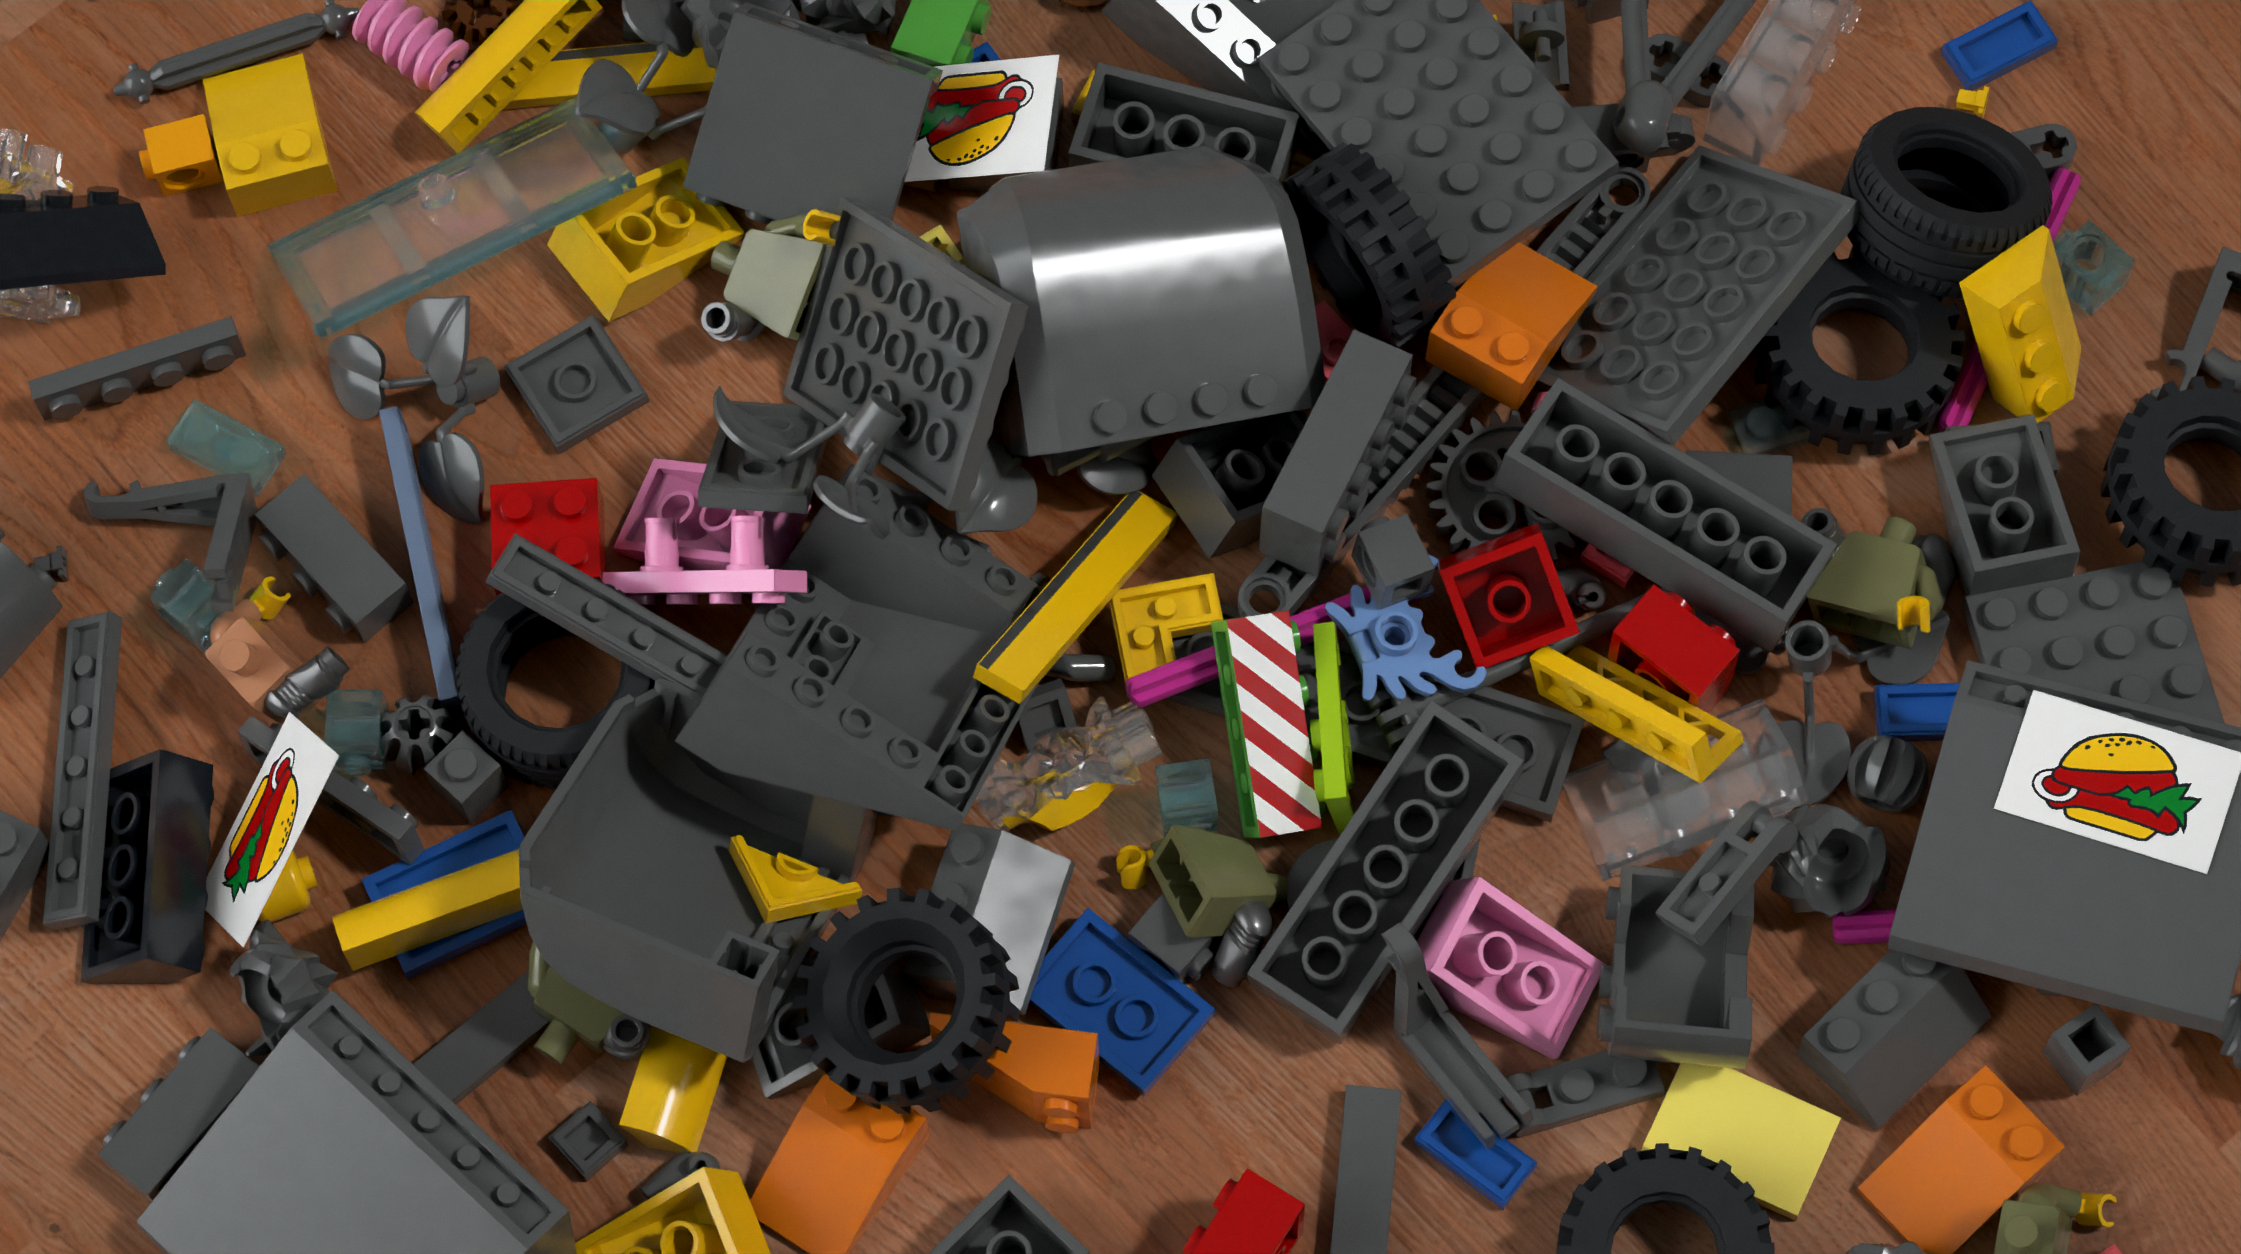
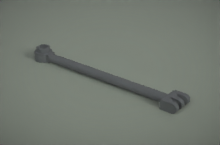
M1658 587L1663 592H1668V590L1664 589L1663 587ZM1646 593L1576 623L1580 633L1546 646L1562 654L1613 631ZM1538 649L1485 668L1487 674L1483 684L1472 692L1460 693L1440 683L1435 686L1437 690L1434 696L1426 697L1415 694L1409 697L1406 692L1405 699L1400 702L1392 697L1384 688L1375 692L1374 697L1367 704L1371 710L1378 709L1389 703L1392 704L1393 708L1382 712L1375 719L1381 729L1398 722L1402 723L1403 727L1390 732L1385 737L1389 746L1393 748L1402 744L1431 700L1442 707L1532 667L1529 657ZM1476 668L1467 671L1459 676L1465 678L1471 677L1476 672Z

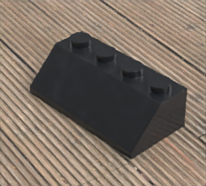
M108 186L87 188V195L73 196V193L70 191L45 190L41 192L40 199L26 200L25 196L19 194H0V290L166 275V263L140 203L120 196L118 188Z
M159 749L110 769L102 877L108 878L112 886L121 888L124 896H118L113 900L111 893L101 888L99 918L105 916L104 929H99L98 926H95V922L88 923L84 927L81 982L87 984H169L201 973V962L205 952L203 943L204 912L208 901L206 890L207 863L211 850L209 838L210 814L214 800V789L212 787L213 764Z

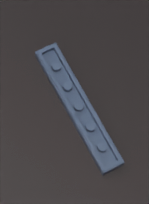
M397 406L381 409L379 413L439 701L442 708L448 707L452 710L455 717L465 714L457 690L456 668L458 666L408 427L401 409H398Z

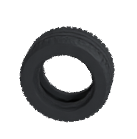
M1914 107L1898 111L1873 124L1860 142L1840 193L1858 200L1861 212L1858 215V222L1847 236L1854 249L1871 266L1886 277L1908 288L1934 296L1955 299L1963 298L1959 282L2040 226H2045L2053 203V196L2045 170L2037 157L2019 139L2005 129L1981 117L1959 110L1939 107ZM1925 194L1940 197L1965 210L1952 208L1927 197Z
M606 584L609 588L626 597V594L620 589L616 590L615 586ZM500 593L495 597L496 600L490 601L485 606L486 610H481L476 615L477 619L473 620L469 626L470 631H467L463 637L464 643H461L460 655L457 658L458 667L456 668L458 696L476 742L501 765L502 770L506 774L510 773L511 777L517 780L522 779L526 784L531 785L533 783L535 787L543 788L547 786L548 789L556 790L613 702L628 694L636 698L654 689L655 680L618 660L621 664L618 688L607 706L588 721L565 728L537 726L516 715L505 700L509 675L521 656L540 642L562 636H579L508 595Z

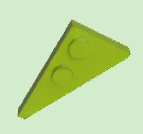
M1335 622L1313 624L1319 719L1310 720V732L1314 752L1321 751L1323 769L1314 770L1316 798L1318 802H1326L1340 836L1356 812L1347 791L1355 788L1356 779L1346 700H1341L1339 677L1341 660Z

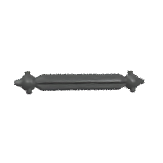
M326 0L324 2L325 8L320 15L304 13L158 61L149 71L139 69L137 63L130 64L128 66L129 72L124 77V80L115 86L113 91L115 96H130L134 99H139L140 104L143 105L150 102L149 95L153 92L154 88L171 90L314 43L325 32L335 35L337 40L344 39L346 37L345 31L348 29L350 22L356 19L359 8H345L342 5L335 4L334 0Z

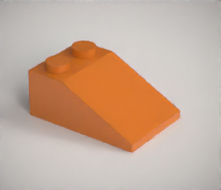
M1519 242L1468 278L1456 292V297L1450 301L1429 333L1425 360L1517 412L1587 307L1598 286Z
M930 1012L929 1027L932 1041L936 1039L949 1023L952 1015ZM1005 1022L1002 1034L1012 1041L1007 1053L998 1049L993 1050L986 1063L995 1071L988 1080L978 1073L970 1079L1035 1122L1045 1123V1128L1058 1133H1076L1078 1127L1091 1129L1100 1069L1098 1033Z
M1985 1065L1941 1104L1856 1191L1905 1242H1915L1925 1253L1956 1254L2001 1214L2004 1200L2015 1201L2029 1184L2035 1183L2056 1164L2065 1146Z
M824 1073L801 1106L750 1198L759 1224L806 1254H850L929 1139L930 1132L925 1116L912 1108L910 1115L897 1114L888 1106L882 1105L880 1110L871 1107L833 1082Z

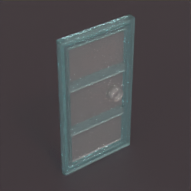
M572 98L268 244L267 247L274 262L312 323L314 333L322 340L636 188V176L630 172L592 119L576 116L577 99Z

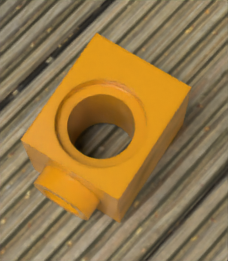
M204 114L143 129L148 149L139 151L142 168L147 181L156 179L163 197L224 182L214 138Z

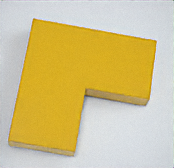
M1214 573L1120 589L1110 599L1109 605L1124 682L1126 683L1131 677L1175 661L1176 656L1172 638L1212 631L1211 622L1223 620Z

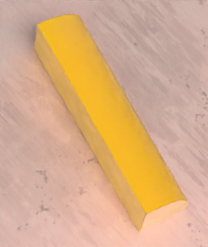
M524 0L414 113L449 147L459 154L603 7L597 0Z
M519 849L332 916L342 951L352 971L523 910L520 900Z
M651 1025L649 1041L642 1051L619 1125L648 1148L676 1153L697 1152L727 1056Z

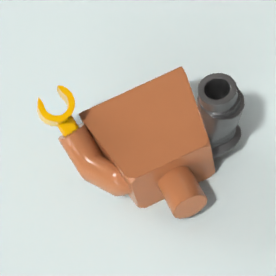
M269 576L263 579L249 600H242L235 605L233 612H224L214 620L210 628V641L212 645L205 652V656L253 708L283 725L289 712L301 721L324 696L340 688V682L343 680V676L350 670V667L328 646L303 664L268 625L261 621V618L274 619L291 597L289 592L282 597L274 595L269 589L276 581V578Z

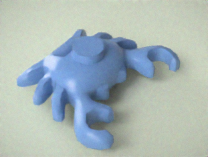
M1429 555L1435 570H1437L1438 559ZM1431 584L1428 592L1381 610L1378 609L1372 595L1370 596V603L1366 604L1362 588L1359 585H1353L1350 592V605L1354 617H1351L1344 608L1334 602L1326 603L1324 608L1326 613L1344 633L1362 675V698L1364 701L1368 702L1374 697L1377 679L1381 680L1387 692L1400 702L1406 697V691L1401 683L1417 694L1426 697L1434 696L1437 690L1435 685L1424 680L1423 676L1431 677L1449 689L1460 693L1475 691L1483 684L1487 674L1484 666L1477 667L1476 672L1471 677H1461L1456 673L1455 666L1462 659V652L1460 650H1454L1440 658H1432L1429 652L1433 648L1435 640L1432 636L1426 634L1422 627L1423 612L1421 609L1410 607L1408 602L1413 599L1431 596L1434 591V587Z

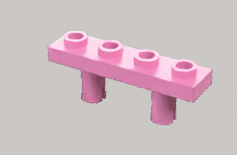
M730 516V565H726V570L683 571V567H679V518H645V566H641L640 571L603 572L602 577L605 585L611 584L615 586L616 590L620 589L626 594L627 598L630 597L639 605H656L657 595H666V604L698 605L699 594H709V604H742V594L752 593V603L784 604L785 593H807V571L769 569V565H764L765 516Z

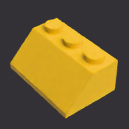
M2042 225L1959 282L1993 400L2017 417L2034 414L2037 424L2074 398L2081 354V344L2050 230Z

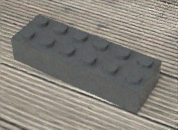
M1557 378L1506 452L1493 484L1496 488L1664 589L1678 594L1689 604L1771 653L1825 569L1837 546V543L1560 378Z
M1431 700L1248 971L1249 985L1341 1045L1393 968L1387 957L1392 955L1394 951L1386 944L1381 934L1400 922L1412 936L1415 935L1522 775L1524 760Z

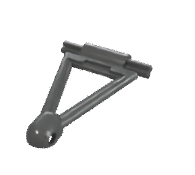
M1620 0L1626 93L1619 102L1613 122V129L1616 137L1622 144L1639 153H1652L1659 148L1669 128L1674 108L1757 0H1725L1662 83L1651 80L1646 0Z

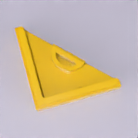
M741 835L730 837L728 851L765 924L857 904L856 900L861 898L862 889L857 882L839 883L818 874L819 868L780 852L775 857L748 846Z

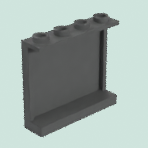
M745 2L733 12L683 188L697 192L696 198L704 203L714 206H725L728 203L745 209L744 214L747 217L762 223H770L774 220L803 213L808 214L813 209L836 214L841 196L859 199L893 221L931 95L938 89L943 70Z

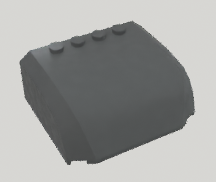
M1207 146L1185 148L1004 177L967 208H962L957 212L964 265L1029 306L1025 317L1024 330L1019 337L1009 369V379L1001 395L990 437L991 441L1002 444L1007 449L1008 454L1036 456L1062 453L1315 406L1326 382L1314 296L1299 221L1289 196L1273 175L1258 164Z
M660 678L655 681L654 689L636 698L628 694L613 702L520 843V900L529 934L541 956L566 982L642 1022L740 1062H745L752 1058L797 981L796 975L799 965H806L814 950L809 947V944L815 935L822 938L831 922L829 919L836 914L838 908L765 924L728 851L730 837L741 835L748 846L777 857L778 852L819 868L818 874L846 884L854 882L859 874L872 843L878 811L720 771L675 742L703 694Z

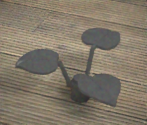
M622 0V11L628 25L641 39L650 44L657 45L656 56L637 85L632 76L623 67L605 59L595 61L586 70L581 79L576 101V116L601 121L600 132L608 145L618 152L629 153L647 135L656 141L662 134L702 119L706 106L665 123L658 124L660 116L659 107L652 98L643 93L666 59L668 50L680 57H686L694 47L692 26L689 19L672 0Z
M470 296L428 297L416 301L409 308L405 322L407 344L412 355L417 360L424 362L422 365L423 372L430 375L398 379L384 378L386 370L385 355L373 340L361 334H347L334 339L328 348L330 377L338 400L352 416L362 420L378 416L380 414L379 410L385 407L384 389H399L436 384V391L442 402L458 407V410L437 429V440L422 444L419 451L420 475L430 498L444 512L469 523L486 521L482 508L484 470L479 452L466 436L457 432L450 433L452 428L465 416L476 412L475 402L494 397L500 388L498 370L490 359L477 357L467 361L470 333Z
M721 386L714 393V414L726 435L746 451L772 464H776L780 458L786 462H793L845 428L847 433L843 439L845 445L860 456L845 483V487L827 476L820 475L814 480L813 488L818 497L835 513L850 522L859 524L873 536L882 540L885 539L890 532V525L885 514L875 503L857 494L856 485L863 472L926 512L932 500L929 496L873 475L883 449L906 420L902 411L886 398L871 393L855 415L845 410L838 421L799 446L790 448L783 437L775 430L733 404L725 396Z
M989 438L978 470L977 484L971 493L966 512L955 511L957 532L960 534L1007 532L1025 525L1033 516L1037 506V487L1032 475L1019 467V465L1028 457L1034 456L1008 454L1007 449L1002 444L991 441ZM1149 441L1105 463H1101L1096 458H1093L1077 466V472L1081 480L1095 491L1108 495H1123L1135 492L1152 481V474L1156 470V460Z
M1695 607V616L1708 626L1715 624L1723 628L1732 636L1736 647L1740 649L1734 673L1753 674L1764 667L1769 657L1768 650ZM1941 610L1930 622L1931 629L1929 633L1921 632L1918 625L1911 649L1851 634L1854 645L1860 650V652H1856L1840 643L1837 636L1832 635L1829 637L1827 630L1818 622L1805 620L1794 624L1790 629L1788 626L1772 653L1781 655L1787 650L1790 667L1795 673L1802 676L1805 724L1795 720H1787L1772 727L1761 742L1759 758L1762 772L1767 781L1794 807L1805 805L1810 807L1828 798L1846 777L1848 763L1852 756L1850 739L1842 726L1834 722L1815 724L1813 681L1815 676L1824 673L1830 666L1832 660L1831 652L1835 651L1855 663L1867 660L1870 675L1882 684H1914L1925 678L1935 666L1950 623L1949 614Z

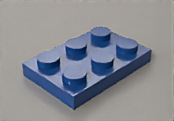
M509 810L425 849L411 865L401 860L361 880L371 902L517 850L524 839V835L512 810ZM520 910L396 956L407 979H410L526 925L524 911Z
M1089 908L1084 911L1044 957L1029 1001V1005L1059 1029L1098 1033L1100 1062L1143 1097L1215 1016L1214 1007Z

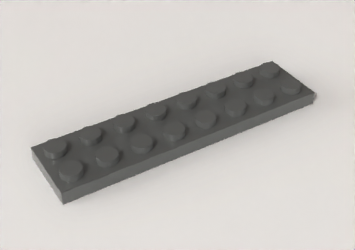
M1220 602L1223 620L1240 617L1237 607ZM1212 631L1172 638L1176 660L1214 646ZM1338 640L1341 665H1339L1341 700H1346L1352 758L1385 769L1400 747L1399 745L1391 748L1385 737L1390 732L1403 727L1401 722H1398L1384 729L1379 727L1375 718L1382 712L1393 708V706L1389 703L1375 710L1370 709L1367 702L1362 698V675L1350 645L1347 642ZM1314 641L1300 646V651L1296 653L1298 673L1304 676L1309 691V702L1307 707H1304L1307 729L1310 728L1311 719H1319ZM1422 677L1424 680L1434 684L1435 686L1440 684L1438 681L1431 677ZM1219 678L1165 698L1225 718ZM1377 679V688L1375 692L1385 688L1382 681L1379 679ZM1403 684L1409 697L1417 694ZM1489 687L1480 689L1442 706V708L1524 760L1523 773L1501 804V807L1551 822L1585 719Z

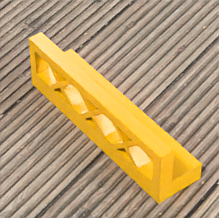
M1583 645L1575 647L1566 656L1548 646H1543L1529 657L1539 695L1700 784L1744 743L1740 730ZM1708 735L1719 739L1711 748L1708 742Z

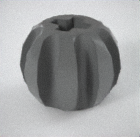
M425 694L422 695L419 701L414 703L411 702L408 695L395 700V706L398 710L393 713L384 712L378 727V731L384 735L379 739L378 745L385 759L389 762L396 760V768L412 775L415 774L419 767L427 766L456 737L453 733L458 729V723L452 710L448 707L441 708L440 701L437 698ZM418 731H421V732H420V738L416 739V738H417V732H418Z
M1890 736L1868 737L1856 747L1848 763L1846 779L1850 792L1863 804L1882 811L1902 812L1908 811L1919 802L1928 785L1929 767L1925 755L1913 744Z

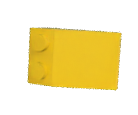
M303 53L203 79L216 151L226 191L237 217L338 191Z
M684 157L566 206L551 235L547 246L608 322L650 304L710 262L714 249L721 241L735 244L745 234L744 230L724 206L704 203L696 198L697 192L683 188L689 163Z
M709 1167L700 1168L575 1243L577 1254H771L739 1172Z

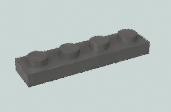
M231 316L28 381L33 400L44 421L51 418L67 419L79 414L83 408L101 402H120L129 398L133 392L154 385L159 387L170 386L181 381L184 376L204 369L220 370L226 368L236 359L245 357L246 353Z
M251 715L237 732L249 756L263 766L282 726L272 723L268 727ZM334 766L317 803L411 865L424 851L416 831L418 823L415 818L397 804H393L390 808L377 800L376 793L364 781L357 777H352L348 781L336 773L337 768Z

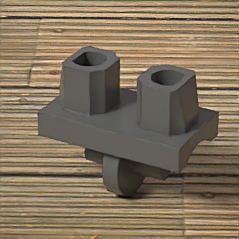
M1553 1L1540 5L1512 2L1513 40L1557 91H1569L1570 80L1564 1Z

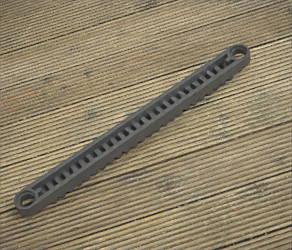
M1619 167L1617 173L1582 198L1536 252L1587 279L1647 208L1650 197V186L1647 178L1640 171L1631 167ZM1616 186H1627L1636 193L1638 199L1631 205L1622 206L1614 203L1608 193ZM1434 366L1413 390L1409 400L1414 401L1405 426L1401 431L1393 428L1387 442L1391 445V450L1379 475L1371 472L1365 486V488L1369 489V493L1361 513L1357 519L1348 516L1342 531L1347 534L1346 540L1335 563L1326 560L1318 577L1267 555L1244 580L1239 589L1237 607L1239 616L1245 617L1262 614L1255 611L1249 603L1251 596L1260 591H1269L1278 597L1280 605L1274 612L1289 610V614L1292 616L1310 595L1316 593L1320 583L1330 577L1333 568L1343 562L1347 552L1350 549L1353 550L1357 534L1361 528L1368 522L1383 516L1386 508L1390 504L1393 505L1400 492L1409 487L1413 477L1422 472L1426 462L1436 456L1440 444L1445 445L1449 441L1452 431L1454 429L1459 430L1468 415H1472L1481 400L1484 401L1488 395Z

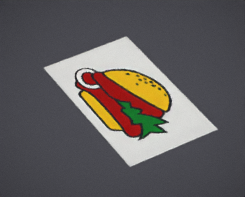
M1059 55L934 66L943 70L937 91L930 97L905 182L1044 171Z
M2033 690L1994 809L2207 874L2241 771V752Z
M291 712L288 713L206 879L208 901L205 910L243 948L339 758V755Z

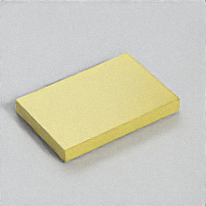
M1680 1063L1641 1151L1655 1149V1144L1669 1143V1149L1688 1151L1689 1146L1702 1150V1156L1716 1163H1719L1722 1159L1732 1166L1731 1172L1743 1184L1748 1181L1755 1190L1754 1197L1759 1205L1796 1221L1841 1117L1734 1069Z

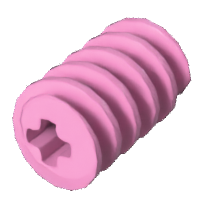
M367 0L354 21L352 29L354 39L360 44L368 45L370 52L379 57L383 56L385 63L391 67L398 68L400 74L410 80L413 79L416 86L420 89L434 93L464 62L469 50V44L462 39L452 43L454 38L453 31L448 28H443L437 32L438 20L434 17L429 16L421 21L423 11L419 6L413 5L406 9L407 0Z

